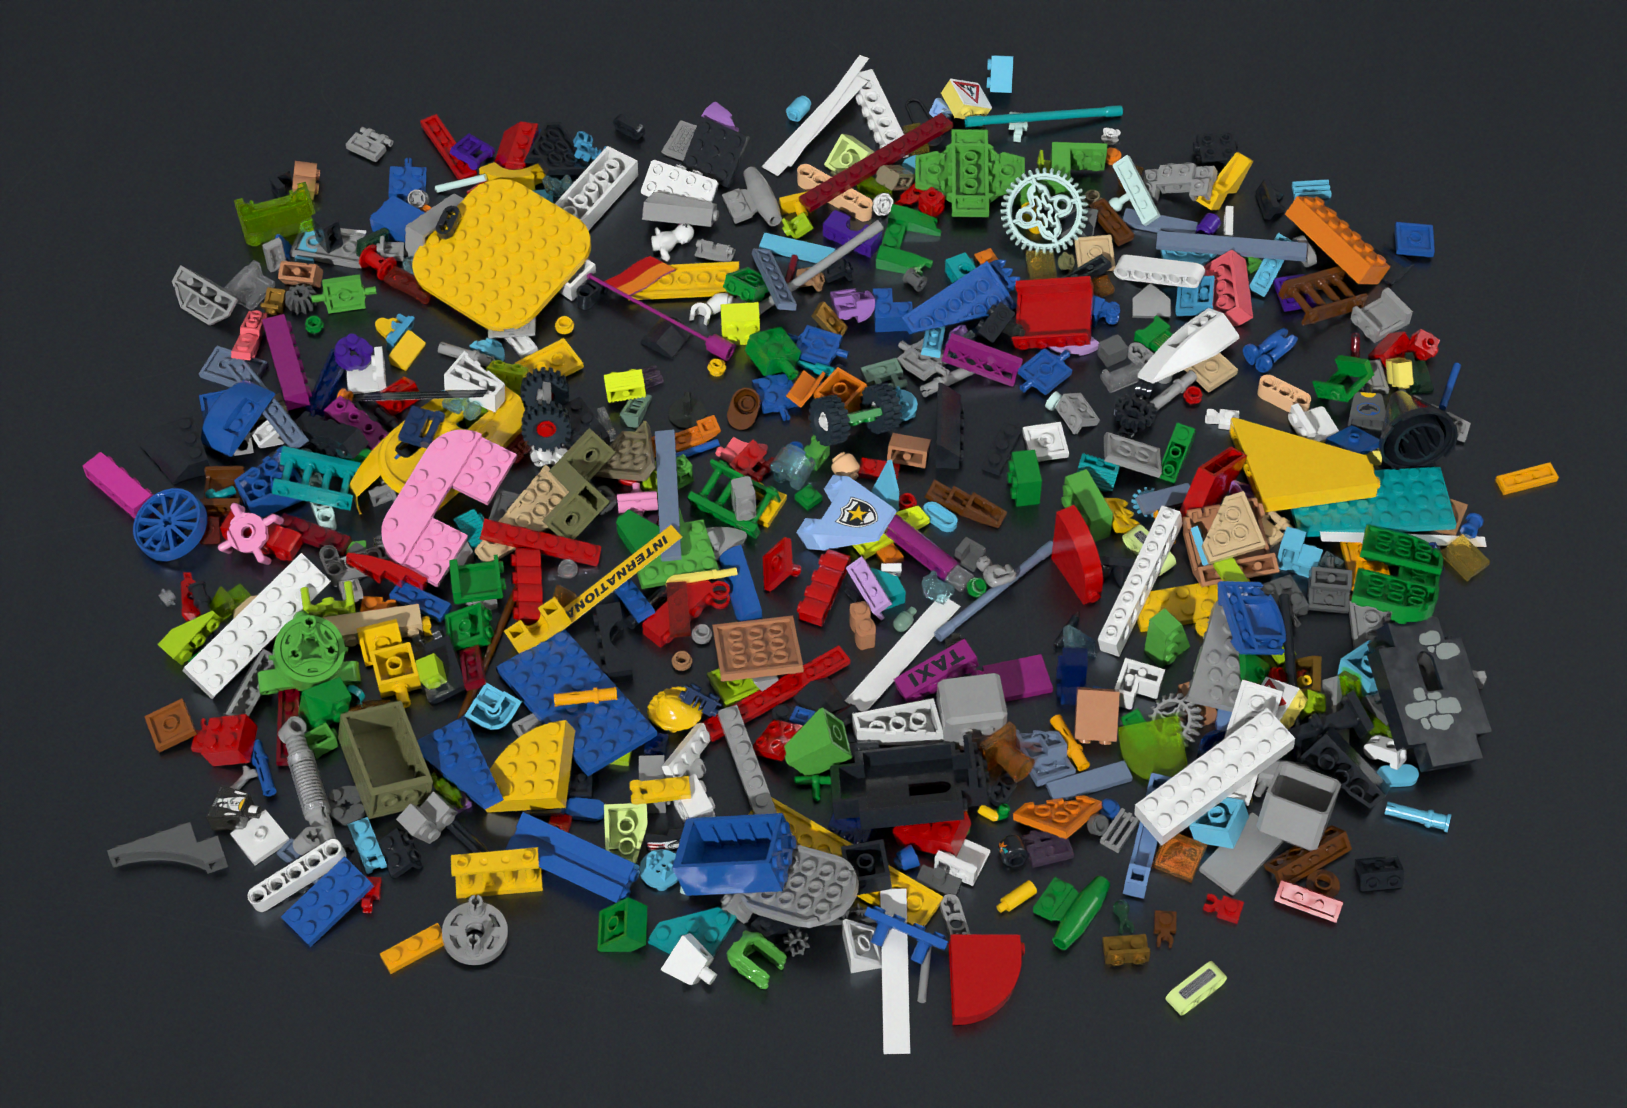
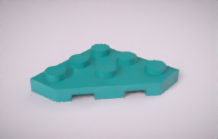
M717 907L662 921L657 924L651 933L648 943L671 954L682 935L690 933L714 958L737 922V917Z

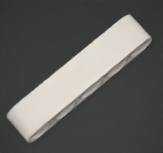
M1122 255L1114 269V274L1122 280L1197 288L1205 274V268L1201 264L1193 262Z
M335 839L324 842L251 888L248 892L249 902L259 912L269 910L326 874L344 856L346 857L344 848ZM334 850H338L336 854L330 855ZM320 861L317 866H312L315 862ZM297 873H301L299 877L294 878ZM278 885H282L280 889L275 890ZM264 896L261 901L256 902L259 897Z

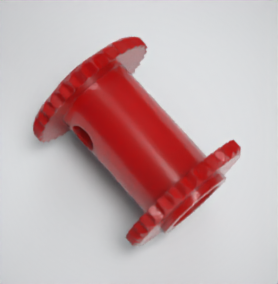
M373 244L367 246L359 257V265L363 268L368 266L374 268L380 280L388 279L394 273L397 266V261L394 257L385 259L377 253V246Z

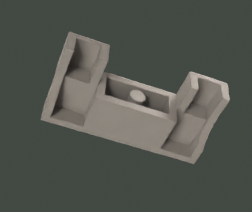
M1190 162L1184 164L1169 163L1167 165H1160L1159 169L1145 170L1143 182L1154 203H1158L1160 190L1162 193L1189 192L1192 201H1196L1197 196H1204L1206 200H1210L1212 187L1217 179L1218 171L1215 166L1197 167L1195 163Z

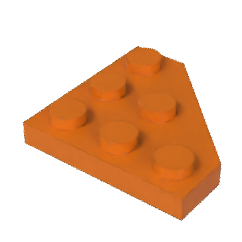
M1082 795L1075 796L1076 800L1064 801L1063 798L1046 800V804L1034 805V802L1024 803L1013 813V820L1067 839L1085 824L1093 814L1102 809V801Z

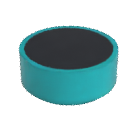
M354 685L347 687L351 695L350 701L361 704L365 699L364 692Z

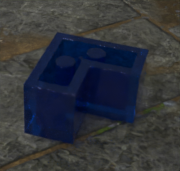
M1062 648V656H1058L1056 679H1060V684H1057L1056 694L1060 696V704L1076 705L1077 687L1087 688V648Z

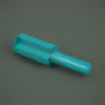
M801 360L797 362L798 366L811 369L815 374L820 375L823 371L826 373L825 377H829L836 369L820 363L814 365Z

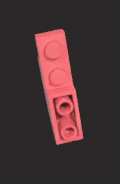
M258 310L248 311L240 327V335L231 351V358L255 359L264 333L262 319L267 318V313H262Z

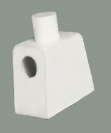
M690 933L682 935L661 968L663 972L689 985L697 984L701 979L710 985L717 977V974L708 968L714 959L713 956Z

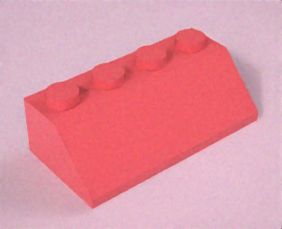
M1231 249L1203 267L1205 268L1204 276L1215 277L1213 310L1224 313L1232 326H1239L1252 319L1253 312L1246 259Z

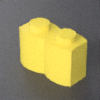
M1405 358L1386 359L1387 383L1392 384V387H1398V389L1410 388V385L1414 384L1412 361Z

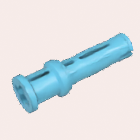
M1389 801L1385 811V815L1425 824L1426 828L1435 827L1443 829L1444 832H1448L1452 815L1436 813L1432 809L1428 811L1419 810Z

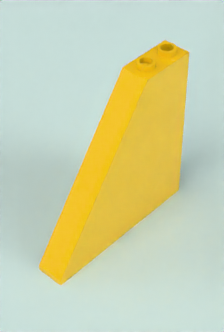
M1235 417L1230 420V436L1235 448L1247 455L1243 468L1254 496L1257 498L1258 503L1263 505L1264 513L1376 497L1377 489L1380 488V480L1375 476L1373 464L1369 462L1366 455Z

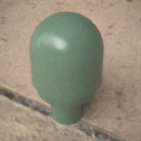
M910 607L907 612H901L893 622L894 628L899 632L906 631L913 623V616L917 612L916 609Z

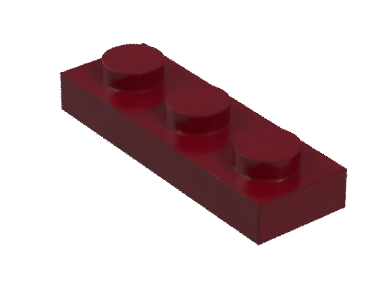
M479 645L459 651L466 691L478 689L486 685L482 653Z

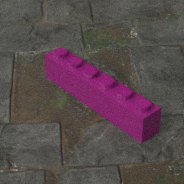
M284 314L262 319L287 411L310 405L308 397H312L309 385L305 386L308 383L305 372L301 373L304 370L302 360H297L300 357L298 346H293L297 343L294 333L290 334V332H293L291 322L286 321Z

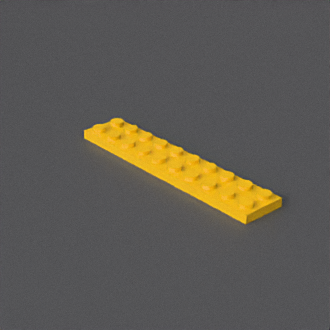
M772 798L777 813H783L786 822L789 823L791 833L796 838V845L842 857V846L853 845ZM751 810L748 815H754L753 811ZM889 866L892 889H906L907 924L913 926L914 923L925 927L939 908L944 897ZM880 891L857 895L869 904L881 908Z

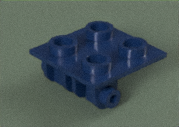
M693 682L690 685L685 684L684 687L687 688V691L682 690L678 697L682 699L681 702L691 706L695 696H698L692 707L694 708L699 698H702L703 701L698 711H700L706 700L707 702L701 712L709 717L711 715L715 717L719 711L716 709V706L721 707L722 702L719 701L720 697L711 692L708 695L701 692L702 687Z

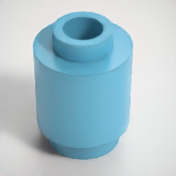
M806 96L797 97L786 109L788 118L792 121H800L810 110L811 101Z

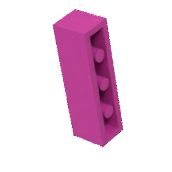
M102 452L83 465L86 477L134 519L142 505L153 496L148 488L144 489L141 487L140 482L135 477L131 478L123 467L119 468L110 456L106 457Z

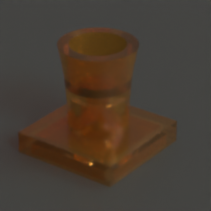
M1008 722L979 745L982 759H987L988 772L997 764H1000L1015 782H1019L1034 767L1035 760L1016 748V726L1012 722Z

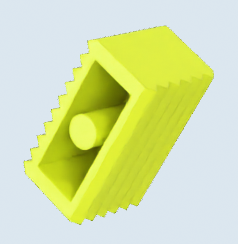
M631 369L620 373L611 372L604 375L609 403L646 397L642 369Z

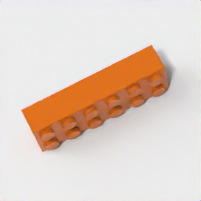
M1297 196L1285 215L1358 284H1379L1390 268L1386 263V259L1373 251L1374 248L1370 244L1365 243L1361 239L1360 234L1352 231L1347 222L1340 220L1334 210L1327 208L1321 198Z

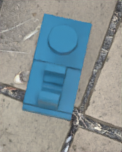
M402 314L397 315L396 319L401 323L392 321L391 328L395 331H391L386 338V350L391 352L407 330L413 328L415 317H410L409 315L405 317Z

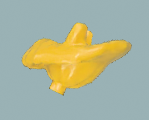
M678 686L659 692L658 695H655L647 707L648 718L652 724L664 730H669L672 733L694 727L701 720V715L703 714L701 712L703 710L702 707L698 711L701 704L699 700L695 707H692L698 696H695L690 706L681 702L682 699L678 698L681 691L686 692L687 688Z

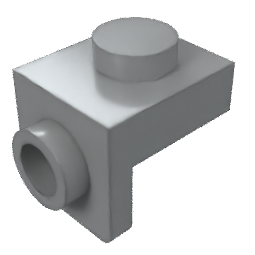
M380 236V243H377V253L385 259L394 257L396 261H404L405 244L404 242H385V237Z
M387 484L377 486L368 491L374 507L393 500L394 503L399 495Z
M739 893L725 894L721 899L722 905L720 908L735 915L743 924L749 920L753 912L745 907Z

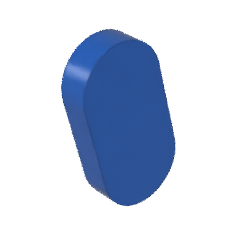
M573 797L567 800L564 813L565 815L572 816L573 820L596 822L604 818L605 804L597 799Z

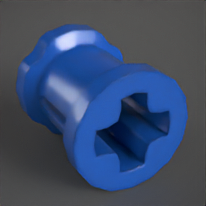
M1469 513L1466 516V523L1461 526L1460 532L1464 537L1473 539L1477 536L1478 528L1483 525L1484 520L1477 513Z

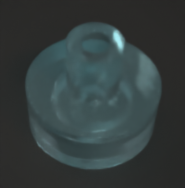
M408 256L403 260V267L401 268L403 274L408 273L414 276L412 268L413 256Z

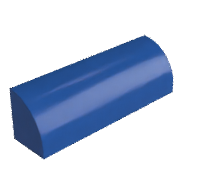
M738 545L729 548L719 557V564L721 570L737 568L738 575L724 577V581L730 588V600L737 622L762 619V609L742 546Z

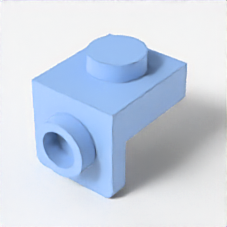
M936 98L929 114L935 117L943 113L951 120L952 112L947 103L941 98Z

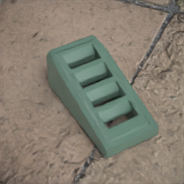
M646 394L645 398L638 397L637 399L628 400L620 413V424L638 429L652 400V396Z

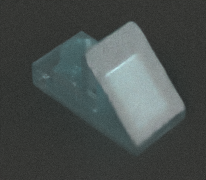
M1071 625L1063 627L1064 655L1066 659L1097 658L1096 640Z

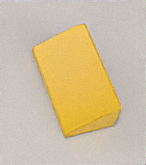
M407 330L389 354L390 364L407 371L425 347L426 342L412 331Z

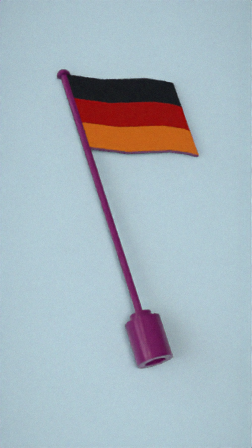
M638 249L624 255L603 270L594 274H587L588 280L592 279L703 339L706 341V350L725 361L732 357L736 348L734 343L717 334L710 335L707 338L631 297L646 289L661 277L676 271L671 266Z

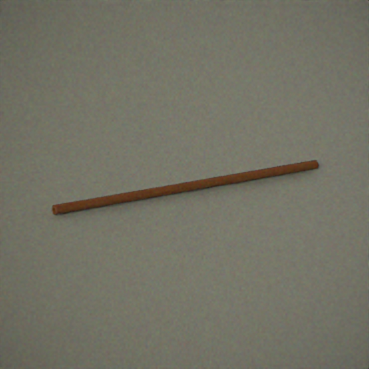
M512 592L496 626L494 637L491 638V644L488 645L482 658L484 673L488 668L516 603L512 601ZM478 689L468 691L456 720L465 716ZM434 769L433 775L440 777L441 774Z

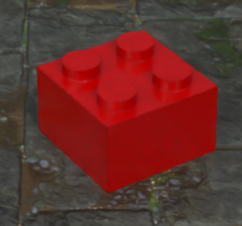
M247 714L209 718L201 755L212 766L250 763L258 726Z

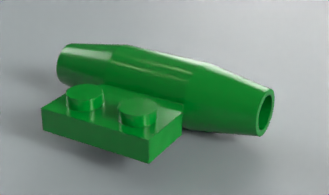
M1096 876L1078 893L1073 885L1054 877L1034 905L1033 913L1050 921H1060L1052 939L1055 946L1066 950L1084 933L1100 910L1110 888V882L1102 876Z

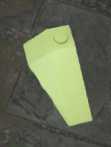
M605 804V850L636 864L648 825L647 804Z

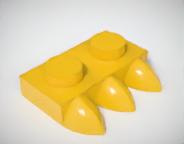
M1104 498L1113 513L1112 528L1116 533H1127L1137 525H1140L1138 521L1130 519L1134 512L1124 508L1128 505V502L1120 498Z

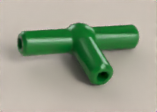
M816 774L812 776H795L794 782L796 785H812V799L818 801L821 799L820 785L831 784V776H819Z

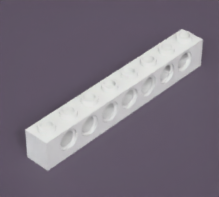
M1161 506L1098 637L1101 651L1120 656L1183 524L1180 511Z

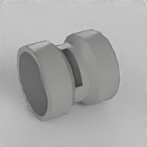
M413 190L408 195V203L416 208H423L425 204L428 205L429 195L423 190Z

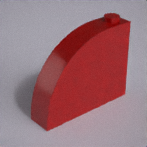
M1231 446L1198 467L1180 509L1182 522L1183 517L1187 516L1186 510L1201 508L1202 513H1204V507L1217 505L1222 502L1230 490L1231 482L1238 477L1246 461V454Z
M1072 505L1056 513L1051 558L1083 605L1089 602H1096L1101 598L1103 573L1099 554L1088 526L1076 506Z
M951 934L948 946L952 1025L976 1023L996 1013L1009 1000L1019 977L1021 956L1025 954L1024 942H1021L1020 935Z

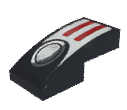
M669 828L668 836L647 834L645 840L646 851L651 852L658 849L671 851L678 849L683 830Z

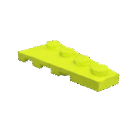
M919 506L896 512V514L917 530L930 523V518ZM883 533L879 541L852 546L864 559H867L876 554V551L895 542Z

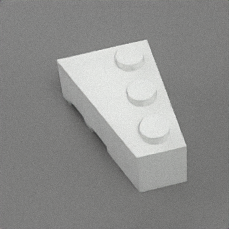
M465 351L444 374L445 391L488 390L484 397L462 399L493 412H496L505 401V384L489 370L486 372L480 367L478 361L474 362L469 358L468 353Z

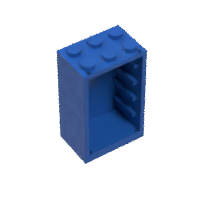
M783 813L686 818L672 869L686 896L783 891L784 884L788 880L787 872L789 865L792 864L793 849L796 848V838L792 835L790 825L786 822Z

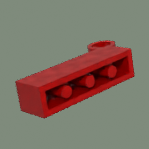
M708 580L685 584L656 610V613L642 623L643 634L660 648L666 643H670L674 636L680 630H684L693 618H697L708 605H712L717 609L727 607L730 603L729 585L723 581L711 583ZM716 586H723L727 591L716 590L713 592V589ZM727 598L726 602L723 604H717L713 600H723Z

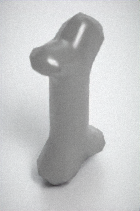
M244 765L242 776L232 786L224 788V795L239 797L234 791H239L249 779L257 777V770L250 769L248 765Z

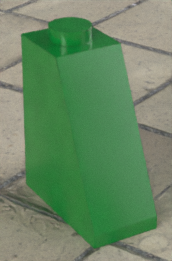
M629 509L624 514H621L616 521L617 533L632 555L660 534L659 526Z

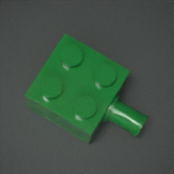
M782 327L750 334L745 352L764 376L784 372L789 380H793L798 376L799 372L795 368L801 351Z

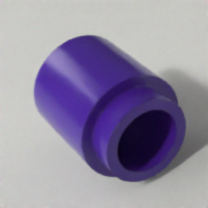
M1207 213L1197 225L1196 234L1214 235L1221 226L1220 218L1216 214Z

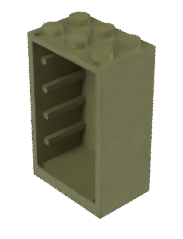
M402 701L388 702L375 707L370 706L362 710L348 711L340 715L338 739L368 819L404 811L410 803L420 807L431 795L433 781Z

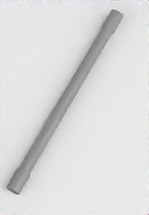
M878 220L865 228L863 232L787 284L790 291L793 292L867 239L881 232L884 229L882 224ZM771 295L759 303V316L775 304Z

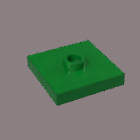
M1239 653L1241 682L1246 680L1261 685L1264 679L1268 677L1269 664L1255 654Z

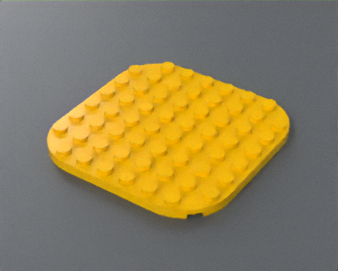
M496 179L478 185L460 202L457 207L461 214V220L452 237L441 239L436 230L433 231L425 240L424 246L420 245L413 258L412 268L418 284L424 290L481 326L493 331H504V329L510 328L518 329L532 321L586 262L591 251V238L586 225L574 215L516 181Z

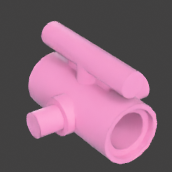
M640 483L632 484L633 490L631 493L617 494L619 513H625L629 509L643 517L644 511L658 510L657 491L643 492L640 490Z

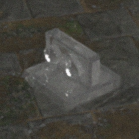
M253 260L224 289L237 297V303L253 310L265 298L267 287H275V281L263 276L260 263Z

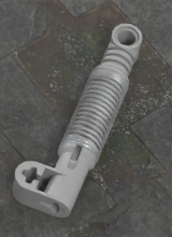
M293 716L279 729L278 736L286 744L289 754L287 762L303 815L310 823V827L305 828L293 841L294 850L301 856H304L330 839H337L329 816L331 813L330 805L314 753L308 748L304 735L306 724L301 718Z

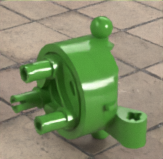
M298 611L295 613L294 618L280 629L274 643L273 655L268 656L269 660L273 661L276 669L257 673L259 691L262 695L274 694L278 691L295 688L303 691L338 677L342 679L345 686L357 685L361 683L359 662H343L345 652H348V647H345L343 637L334 624L322 617L309 615L305 611Z

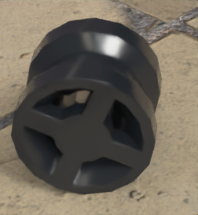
M1139 378L1135 391L1136 397L1142 395L1146 399H1151L1154 383Z

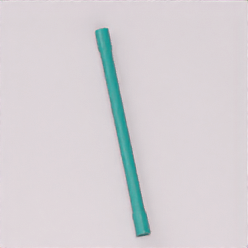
M1122 105L1102 108L965 116V126L977 127L992 124L1102 116L1115 117L1123 115Z

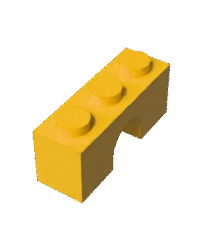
M555 597L538 607L541 616L535 624L527 626L519 620L504 630L518 653L535 647L541 642H545L572 623Z

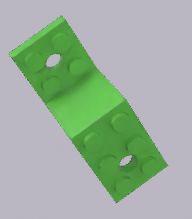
M1052 142L1050 169H1054V175L1060 170L1059 176L1062 178L1066 173L1067 177L1065 180L1067 181L1070 179V170L1104 171L1107 143ZM1052 180L1036 181L1047 187L1051 197L1060 194L1069 197L1070 192L1058 182ZM1031 183L1024 186L1018 192L1013 204L1022 206L1024 203L1029 202L1027 191L1032 185ZM1035 189L1034 196H1038V198H1040L1042 192L1039 193L1038 190ZM1059 201L1057 202V207H1061L1062 204L1066 203Z

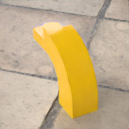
M493 162L479 168L480 175H487V182L496 179H509L522 184L532 191L535 190V185L546 181V174L539 164L520 170H508Z

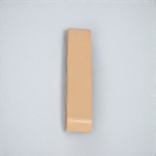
M802 164L797 169V183L806 191L831 178V176L809 164ZM852 188L828 202L860 221H869L872 218V200Z

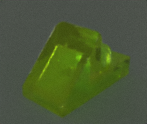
M238 584L228 592L221 586L213 597L210 607L224 620L232 615L233 611L249 598L251 594L241 584Z

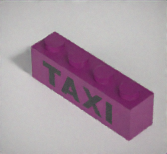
M964 638L894 678V682L906 704L922 701L927 695L937 693L938 682L943 679L959 678L964 674L972 673L979 666L976 655Z

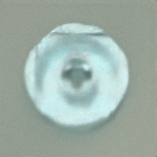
M787 444L786 447L783 445L780 448L770 468L774 473L773 478L777 482L783 483L786 481L794 489L800 490L814 470L816 463L812 457L808 459L805 456L806 452L801 448Z

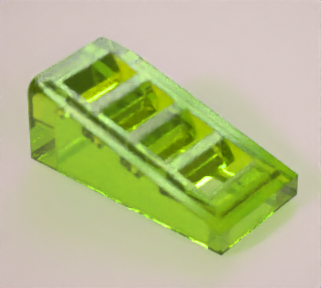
M869 177L857 184V191L867 197L875 198L879 194L887 193L892 198L893 190L879 184L873 177Z

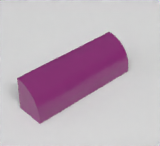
M898 514L893 517L884 531L886 536L943 581H946L960 565L959 562Z

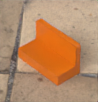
M803 370L786 397L801 408L812 396L826 373L822 371L817 379H815Z

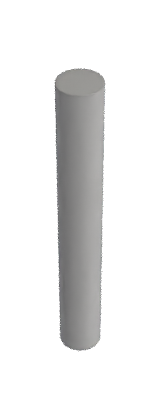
M929 947L921 964L917 999L919 1003H925L927 998L932 947Z

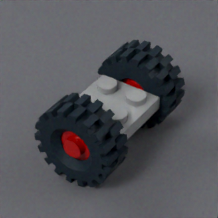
M541 367V371H538L537 368L533 369V374L528 372L526 378L522 379L521 400L524 408L526 407L521 420L522 435L524 441H527L528 446L534 445V449L537 451L539 448H542V452H546V449L550 448L551 452L555 451L554 447L556 446L558 449L562 448V443L566 444L568 442L567 438L570 439L571 436L570 415L566 408L562 409V405L569 402L568 380L566 381L564 374L561 376V372L558 370L553 372V368L549 367V371L545 370V367Z

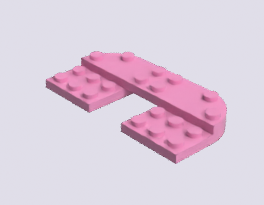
M454 430L436 438L423 454L384 518L381 535L389 559L426 577L428 583L439 587L450 569L449 560L456 559L467 541L468 535L434 519L433 516L450 488L488 505L515 462L517 454L483 438L481 433L472 430Z

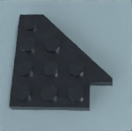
M546 122L524 160L525 163H538L546 175H581L590 166V163L584 161L583 158L578 159L574 156L577 147H574L572 137L561 122Z

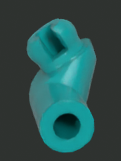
M233 486L217 492L214 489H209L205 492L207 498H229L236 495V490Z

